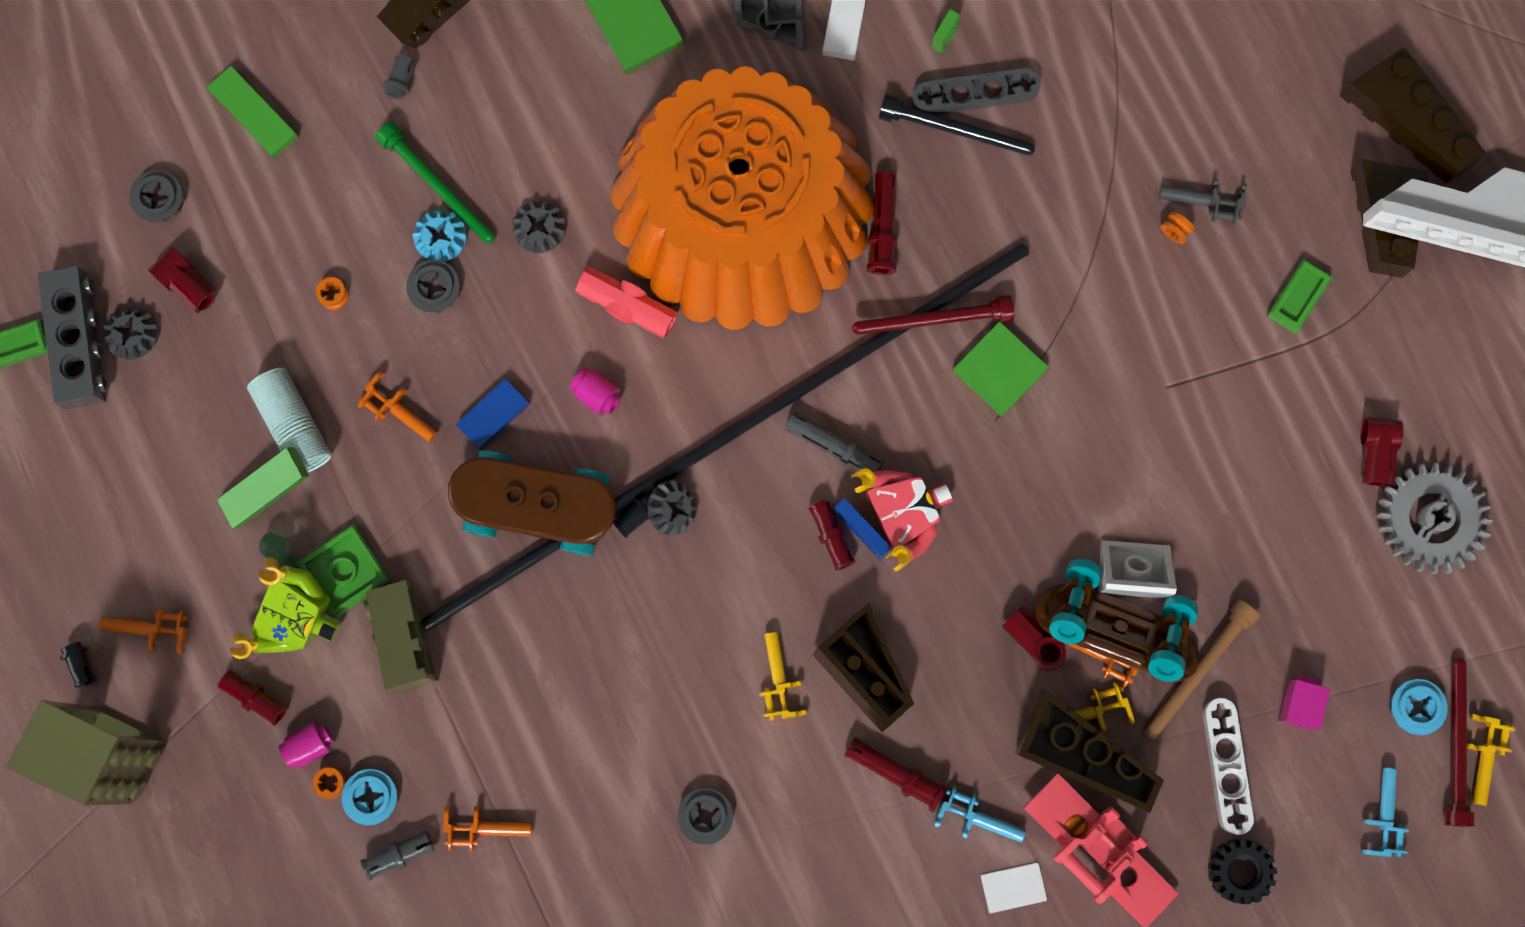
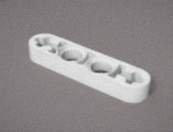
M1216 698L1205 704L1203 708V722L1218 820L1225 832L1242 835L1251 829L1254 816L1238 714L1235 705L1230 700ZM1217 704H1220L1222 710L1228 711V716L1223 718L1224 729L1231 727L1232 733H1220L1214 736L1213 729H1220L1218 718H1212L1211 711L1217 710ZM1223 738L1230 740L1234 745V753L1228 759L1221 758L1216 752V745ZM1229 773L1236 775L1240 782L1238 791L1233 794L1226 793L1221 786L1223 777ZM1242 797L1243 804L1235 803L1237 813L1244 815V821L1239 822V828L1236 829L1235 825L1228 823L1227 820L1229 816L1233 815L1232 804L1224 805V799L1235 800Z

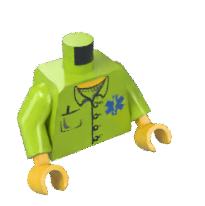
M266 559L265 567L272 571H258L261 582L269 585L250 632L254 637L249 639L242 632L234 634L232 637L234 643H244V646L231 648L232 655L237 659H244L251 654L252 650L254 653L298 651L299 649L306 648L315 639L316 635L332 642L340 629L341 623L324 616L330 603V598L323 593V589L312 573L286 565L280 568L276 559Z

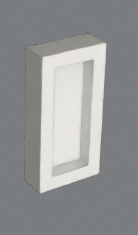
M832 0L822 55L855 61L866 0Z

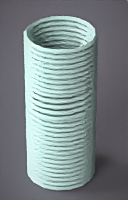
M271 369L251 380L247 390H249L248 392L252 396L251 398L255 402L254 404H256L259 413L263 416L262 418L266 422L265 424L269 428L268 430L272 434L274 441H276L279 450L283 451L285 448L294 447L308 473L329 461L332 454L328 450L329 448L325 444L326 442L322 438L323 436H321L319 429L316 428L317 425H315L313 418H311L309 410L305 406L306 404H304L301 395H299L287 369Z

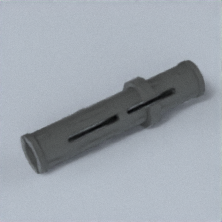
M797 411L794 412L786 425V431L841 460L840 464L845 467L850 465L858 470L867 468L871 471H879L885 461L859 447V443L855 440L850 442L818 423L811 421Z

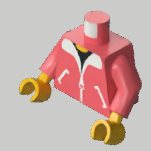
M867 468L861 469L851 474V478L859 477L863 484L855 488V492L861 493L869 488H873L867 491L866 497L885 539L891 547V551L885 557L886 559L890 556L896 557L899 565L894 568V571H900L910 561L927 551L937 536V525L941 521L936 509L953 502L952 496L945 483L927 490L922 478H914L910 473L892 470L871 471Z

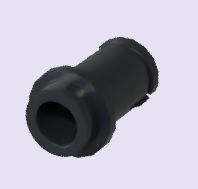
M645 496L640 500L638 498L634 499L636 503L613 521L615 527L625 538L649 519L648 499Z
M75 642L60 649L62 652L60 659L66 662L75 688L88 685L97 680L85 654L88 651L86 646L83 647L81 642Z

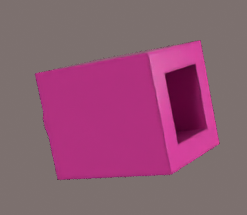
M1300 675L1299 680L1287 681L1278 722L1311 731L1321 730L1330 688L1320 686L1321 680L1303 675Z

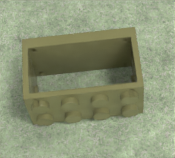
M40 700L6 768L82 805L132 804L133 800L136 801L137 798H140L145 789L146 782L144 779L149 769H153L162 755L160 747L163 740L92 706Z

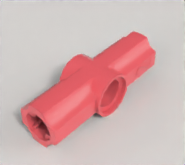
M590 266L582 273L575 289L576 293L606 308V312L616 319L630 325L634 323L663 339L670 333L678 315L672 308L648 297L645 291L634 284L624 280L619 282Z

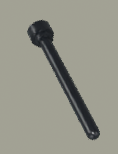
M887 93L885 95L879 115L880 120L891 123L892 120L899 121V118L1025 155H1032L1035 151V146L1031 142L904 106V102L898 100L899 97Z

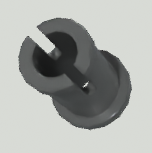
M396 55L389 79L383 83L384 93L387 96L402 100L405 95H408L409 89L407 86L413 69L416 66V62L412 61V58Z

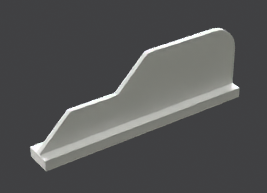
M1504 167L1469 193L1412 178L1368 209L1363 214V226L1525 267V173Z

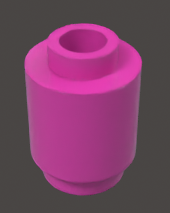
M583 368L570 384L574 397L599 416L605 413H613L621 402L619 397L620 389L596 370L590 371L588 368Z
M314 721L285 737V742L279 745V750L284 761L291 769L297 766L303 768L331 752L330 744L334 742V738L325 724L320 726Z

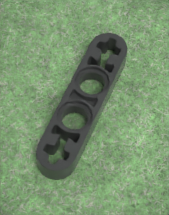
M1020 68L926 81L916 86L913 92L912 104L914 109L932 114H942L1027 102L1037 96L1041 86V79L1036 71L1030 68ZM1022 78L1026 79L1029 84L1033 83L1028 92L1024 91L1022 86H1017ZM1007 80H1010V81H1011V82H1010V86H1017V87H1012V91H1011V94H1010V95L1007 94V92H1008V83H1007ZM988 82H996L1001 86L1002 93L997 97H990L985 94L983 87ZM962 86L968 90L969 98L958 102L952 98L951 90L954 87ZM941 89H946L945 104H942V97H938L941 95ZM923 92H929L930 97H938L932 99L931 105H926L925 100H919L922 98Z

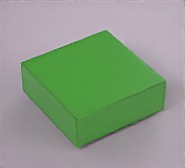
M951 9L948 11L933 36L932 49L939 53H944L958 30L960 14Z

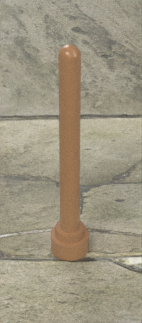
M1238 600L1230 610L1232 614L1229 617V624L1200 659L1196 672L1181 683L1145 729V735L1148 739H1156L1240 631H1246L1248 627L1253 628L1261 618V615L1253 607L1242 600Z

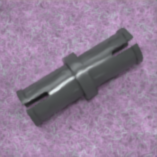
M423 831L421 834L399 844L395 841L389 844L388 849L366 859H361L363 871H367L365 873L367 879L370 881L374 877L396 867L399 870L406 867L407 862L434 852L435 849L432 841H429L430 837L427 831Z

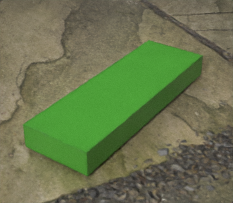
M232 66L228 67L206 87L274 159L298 138L297 134Z
M288 447L217 499L232 529L240 528L307 479L309 474L295 448Z

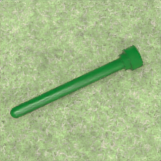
M394 121L385 123L377 131L374 139L384 149L395 150L485 243H492L495 240V234L404 142L403 130Z

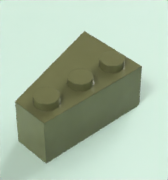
M403 580L366 591L367 601H364V609L368 620L372 621L374 631L372 639L379 657L385 690L400 693L438 682L413 584L408 580Z

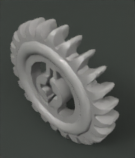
M1438 462L1430 466L1429 472H1427L1425 464L1421 463L1416 468V475L1411 468H1407L1404 470L1405 480L1400 476H1395L1396 489L1391 486L1384 488V492L1390 499L1379 500V505L1385 508L1386 512L1378 513L1377 518L1386 521V525L1379 527L1378 530L1381 533L1389 534V537L1383 542L1384 545L1394 544L1396 546L1392 552L1393 557L1404 554V566H1408L1411 562L1415 561L1417 572L1423 571L1427 565L1428 571L1432 575L1438 573L1439 566L1445 574H1449L1452 572L1451 563L1457 569L1465 568V563L1462 558L1468 561H1475L1477 559L1471 549L1482 551L1486 548L1484 544L1478 541V538L1485 539L1491 536L1490 532L1481 529V526L1493 522V519L1485 518L1481 515V513L1489 510L1491 505H1479L1478 503L1486 495V492L1473 494L1472 490L1477 481L1473 480L1464 484L1463 479L1466 471H1462L1452 477V465L1446 466L1442 473H1440ZM1424 495H1438L1437 501L1422 507L1417 512L1416 524L1419 530L1415 534L1410 524L1409 515L1413 503ZM1439 510L1437 512V520L1440 521V523L1434 525L1435 515L1432 513ZM1457 514V527L1455 533L1448 541L1443 543L1428 542L1431 535H1436L1450 529L1455 523Z

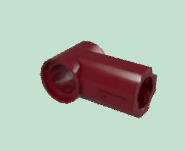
M171 247L148 271L169 291L173 290L198 314L206 310L214 302L218 293L193 270L194 267L179 252Z
M1364 418L1360 434L1361 445L1365 447L1363 484L1378 487L1395 485L1397 451L1401 447L1404 433L1401 420Z
M1022 606L1002 626L1029 654L1040 669L1045 671L1055 670L1065 660L1066 648L1063 642L1058 641L1044 631L1025 606ZM1045 645L1055 647L1059 655L1058 660L1053 663L1045 662L1040 656L1041 647Z

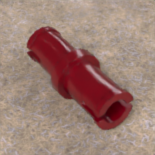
M823 500L815 503L808 509L820 532L819 541L821 544H825L835 571H839L853 565L855 559L852 557L843 535L846 532L843 526L839 527L829 505V500Z
M232 670L227 671L218 683V688L241 702L243 709L254 711L274 726L283 719L287 712V707L265 694L263 687L258 684L253 686Z

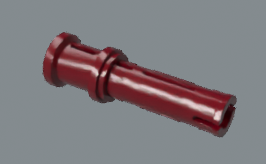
M886 171L875 174L873 233L868 237L871 254L870 263L867 264L866 271L875 275L896 273V265L893 264L894 247L898 242V238L893 233L896 174Z
M854 737L850 745L863 753L859 754L848 747L844 755L846 758H850L902 788L901 793H903V796L906 798L912 796L929 806V811L934 813L949 785L945 783L940 785L924 776L922 774L923 770L919 768L908 769L899 762L860 741L857 737Z

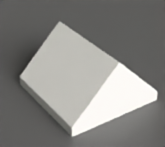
M1101 540L1099 567L1102 575L1098 585V592L1111 595L1167 599L1176 594L1177 587L1170 545Z

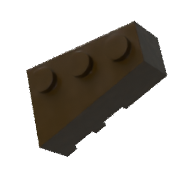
M1361 159L1351 170L1352 181H1355L1358 197L1356 204L1361 214L1362 224L1363 214L1380 199H1383L1412 178L1427 182L1429 171ZM1363 226L1362 236L1369 272L1403 278L1415 268L1419 240Z
M868 603L823 642L812 655L874 725L883 732L914 705V702L897 664L894 663L886 645V639L883 633L880 632L872 614L873 610Z

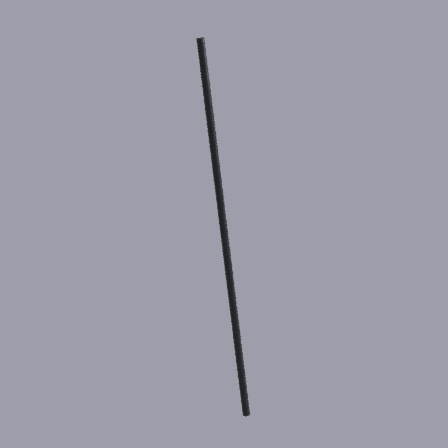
M1021 243L910 314L940 311L1029 255L1028 249ZM911 328L879 332L614 498L616 513L634 503V499L642 498L653 491L659 484L669 481ZM547 540L421 619L423 625L430 631L559 550L562 541Z

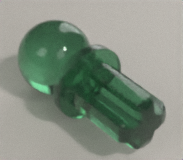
M269 532L261 538L259 550L264 557L276 559L280 568L284 565L299 568L294 560L295 553L286 554L287 542L280 533Z

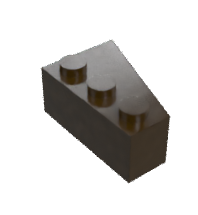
M390 0L376 17L402 44L417 48L425 44L436 30L470 0Z

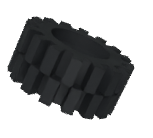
M1233 839L1228 840V843L1219 845L1217 852L1213 851L1210 856L1213 858L1212 862L1208 863V869L1211 871V875H1208L1209 881L1214 884L1213 889L1220 893L1221 897L1244 905H1250L1252 902L1258 903L1262 901L1261 898L1263 896L1268 897L1271 893L1270 887H1275L1276 880L1273 879L1274 874H1277V868L1273 867L1275 860L1273 856L1267 853L1268 850L1264 846H1260L1257 842L1251 840ZM1241 857L1249 859L1255 867L1254 879L1244 886L1234 883L1229 874L1231 863Z

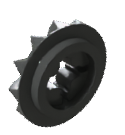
M161 170L149 171L141 175L132 185L130 204L140 218L151 223L157 221L166 222L172 215H178V209L184 203L182 192L184 189L172 174ZM161 188V193L168 199L159 200L157 205H155V202L146 195H156Z
M531 200L524 207H519L518 213L513 218V235L518 244L527 251L533 253L548 252L558 246L564 237L566 230L565 219L558 207L546 200L543 202ZM530 218L537 221L546 219L544 226L548 235L539 230H536L534 233L531 232L533 226Z
M428 260L420 263L411 271L406 289L408 297L414 306L425 313H440L442 310L452 307L456 298L460 296L461 282L456 271L449 264L439 260ZM438 277L439 285L446 291H435L434 295H431L430 298V291L421 283L433 284Z
M137 306L122 307V310L111 313L108 323L103 325L105 330L103 340L109 351L122 359L132 360L143 357L154 347L158 337V328L154 318L147 311ZM133 324V328L142 335L130 336L128 341H126V336L119 329H129L130 325Z
M665 481L659 484L651 493L648 501V515L652 525L660 533L676 535L687 532L688 525L695 522L692 517L693 512L698 507L694 505L692 499L695 494L687 489V484L677 481ZM666 502H677L676 508L679 509L680 514H672V509Z
M710 788L697 789L690 792L682 800L677 814L678 824L685 837L692 842L701 845L713 844L723 839L730 831L733 823L732 806L729 800L717 790ZM698 802L706 810L719 808V811L715 812V815L711 818L714 827L713 831L705 822L692 825V822L700 815Z

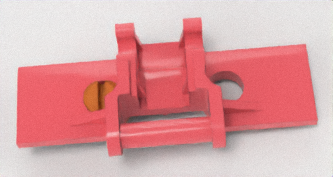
M1058 773L1025 805L1024 809L1060 844L1061 848L1055 853L1053 859L1057 863L1062 862L1095 895L1093 899L1098 904L1103 903L1111 895L1142 927H1148L1179 894L1137 852L1141 848L1144 849L1149 842L1141 834L1134 835L1118 819L1121 814L1114 807H1108L1099 814ZM1079 845L1108 873V877L1103 882L1072 853ZM1130 866L1135 872V879L1130 885L1122 886L1121 874L1123 870Z

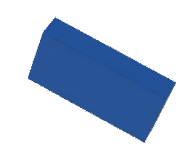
M505 378L456 425L481 451L530 404Z
M845 498L834 507L836 515L880 561L891 551L889 544Z

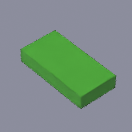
M1304 259L1267 317L1296 334L1333 276Z
M40 319L0 331V369L48 354L44 323Z

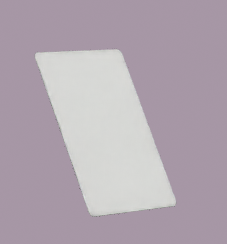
M1039 863L981 875L989 913L1047 901Z

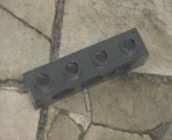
M78 266L37 273L54 403L64 409H71L106 402L104 392L108 391V381L105 373L101 370L100 359L104 358V350L101 341L97 339L96 327H99L100 320L97 309L93 307L92 295L95 294V284L92 276ZM76 298L75 307L66 312L67 303ZM80 330L78 341L70 344L71 335ZM84 362V371L75 377V367Z

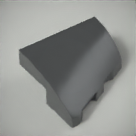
M734 0L736 24L787 43L796 49H805L802 0Z

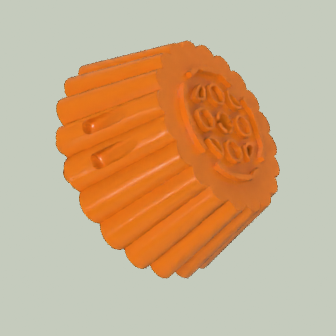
M743 66L735 69L730 75L725 70L713 69L703 76L701 82L690 79L682 82L668 98L661 100L651 112L641 119L637 126L636 136L619 154L618 165L622 173L612 185L610 191L611 202L620 211L613 224V234L621 245L630 248L627 254L629 271L638 278L650 279L649 288L656 301L664 305L680 303L682 313L692 322H707L715 317L724 328L740 330L748 326L754 319L760 325L774 327L787 319L790 310L797 313H807L814 310L823 298V290L837 289L846 282L849 276L847 261L862 255L867 245L866 232L861 226L868 223L874 213V201L865 190L871 178V169L867 161L855 151L857 139L854 132L833 115L831 107L825 101L806 88L793 84L776 72H768L761 76L752 67ZM736 159H743L748 162L749 170L741 175H733L729 169L730 163Z

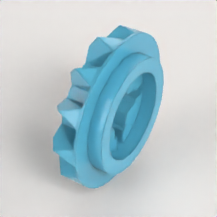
M442 209L426 212L424 217L416 221L414 233H412L415 247L424 258L443 262L455 258L462 251L467 237L466 229L461 219L453 212ZM445 226L444 233L450 242L438 239L436 243H433L434 236L429 229L439 231Z
M1423 679L1409 680L1399 685L1394 695L1390 698L1392 701L1390 714L1393 715L1397 726L1409 734L1427 735L1433 733L1442 726L1446 719L1448 711L1446 698L1440 688L1430 681ZM1428 698L1422 707L1426 716L1420 713L1408 716L1413 708L1410 699L1421 701Z
M361 770L353 774L345 783L342 791V805L348 817L356 823L376 825L388 819L396 808L398 790L392 778L381 770ZM368 783L373 792L384 793V796L374 800L373 811L368 802L356 800L361 798L362 795L367 794Z

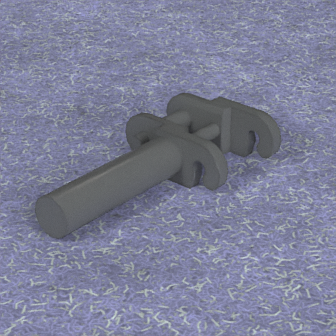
M1217 179L1213 180L1211 193L1162 185L1159 199L1213 207V211H1209V215L1212 216V222H1215L1217 218L1232 220V225H1236L1237 220H1241L1242 217L1239 215V211L1241 212L1245 206L1247 184L1241 185L1239 197L1236 201L1220 199L1218 189H1216L1219 183ZM1219 204L1234 206L1233 213L1218 211Z

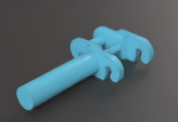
M1383 768L1379 821L1363 819V824L1377 825L1383 830L1382 848H1379L1378 851L1362 849L1361 854L1391 857L1393 852L1396 853L1398 858H1401L1402 854H1408V851L1403 850L1404 832L1407 833L1410 829H1403V824H1398V828L1393 827L1397 769ZM1389 831H1396L1395 849L1388 848Z
M955 785L952 790H947L946 795H949L948 801H942L934 827L939 828L945 811H952L967 819L962 833V837L965 839L973 824L1022 843L1026 829L979 811L976 813L972 812L973 805L978 806L979 803L976 800V793L970 797L956 792ZM953 798L969 804L967 811L951 806Z

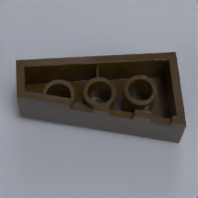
M1405 47L1351 82L1340 96L1348 104L1352 102L1363 111L1362 115L1373 123L1375 121L1390 133L1389 137L1397 144L1402 143L1412 151L1414 158L1445 183H1448L1473 166L1486 154Z
M1041 690L1015 754L1151 813L1164 780L1047 690Z

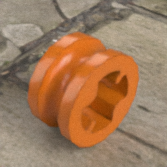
M1171 212L1168 216L1169 221L1163 222L1160 226L1167 237L1179 244H1184L1188 240L1186 235H1192L1195 231L1193 224L1176 212Z
M336 277L324 278L316 287L315 294L317 299L325 308L330 310L342 308L349 299L348 288ZM332 286L340 291V293L334 295V300H330L325 296V294L330 292V287Z
M322 768L314 775L312 781L313 789L319 797L325 799L337 798L342 795L347 778L338 768ZM325 775L337 777L338 783H334V785H337L335 791L323 789L322 783H326V781L322 779Z

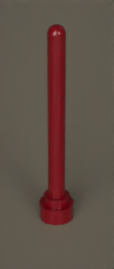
M1010 295L997 296L995 300L989 301L988 305L857 321L852 325V331L857 335L984 318H991L992 321L997 320L1000 323L1013 322L1014 305Z
M1456 658L1452 662V804H1448V811H1445V825L1474 827V812H1471V805H1467V663L1463 658Z

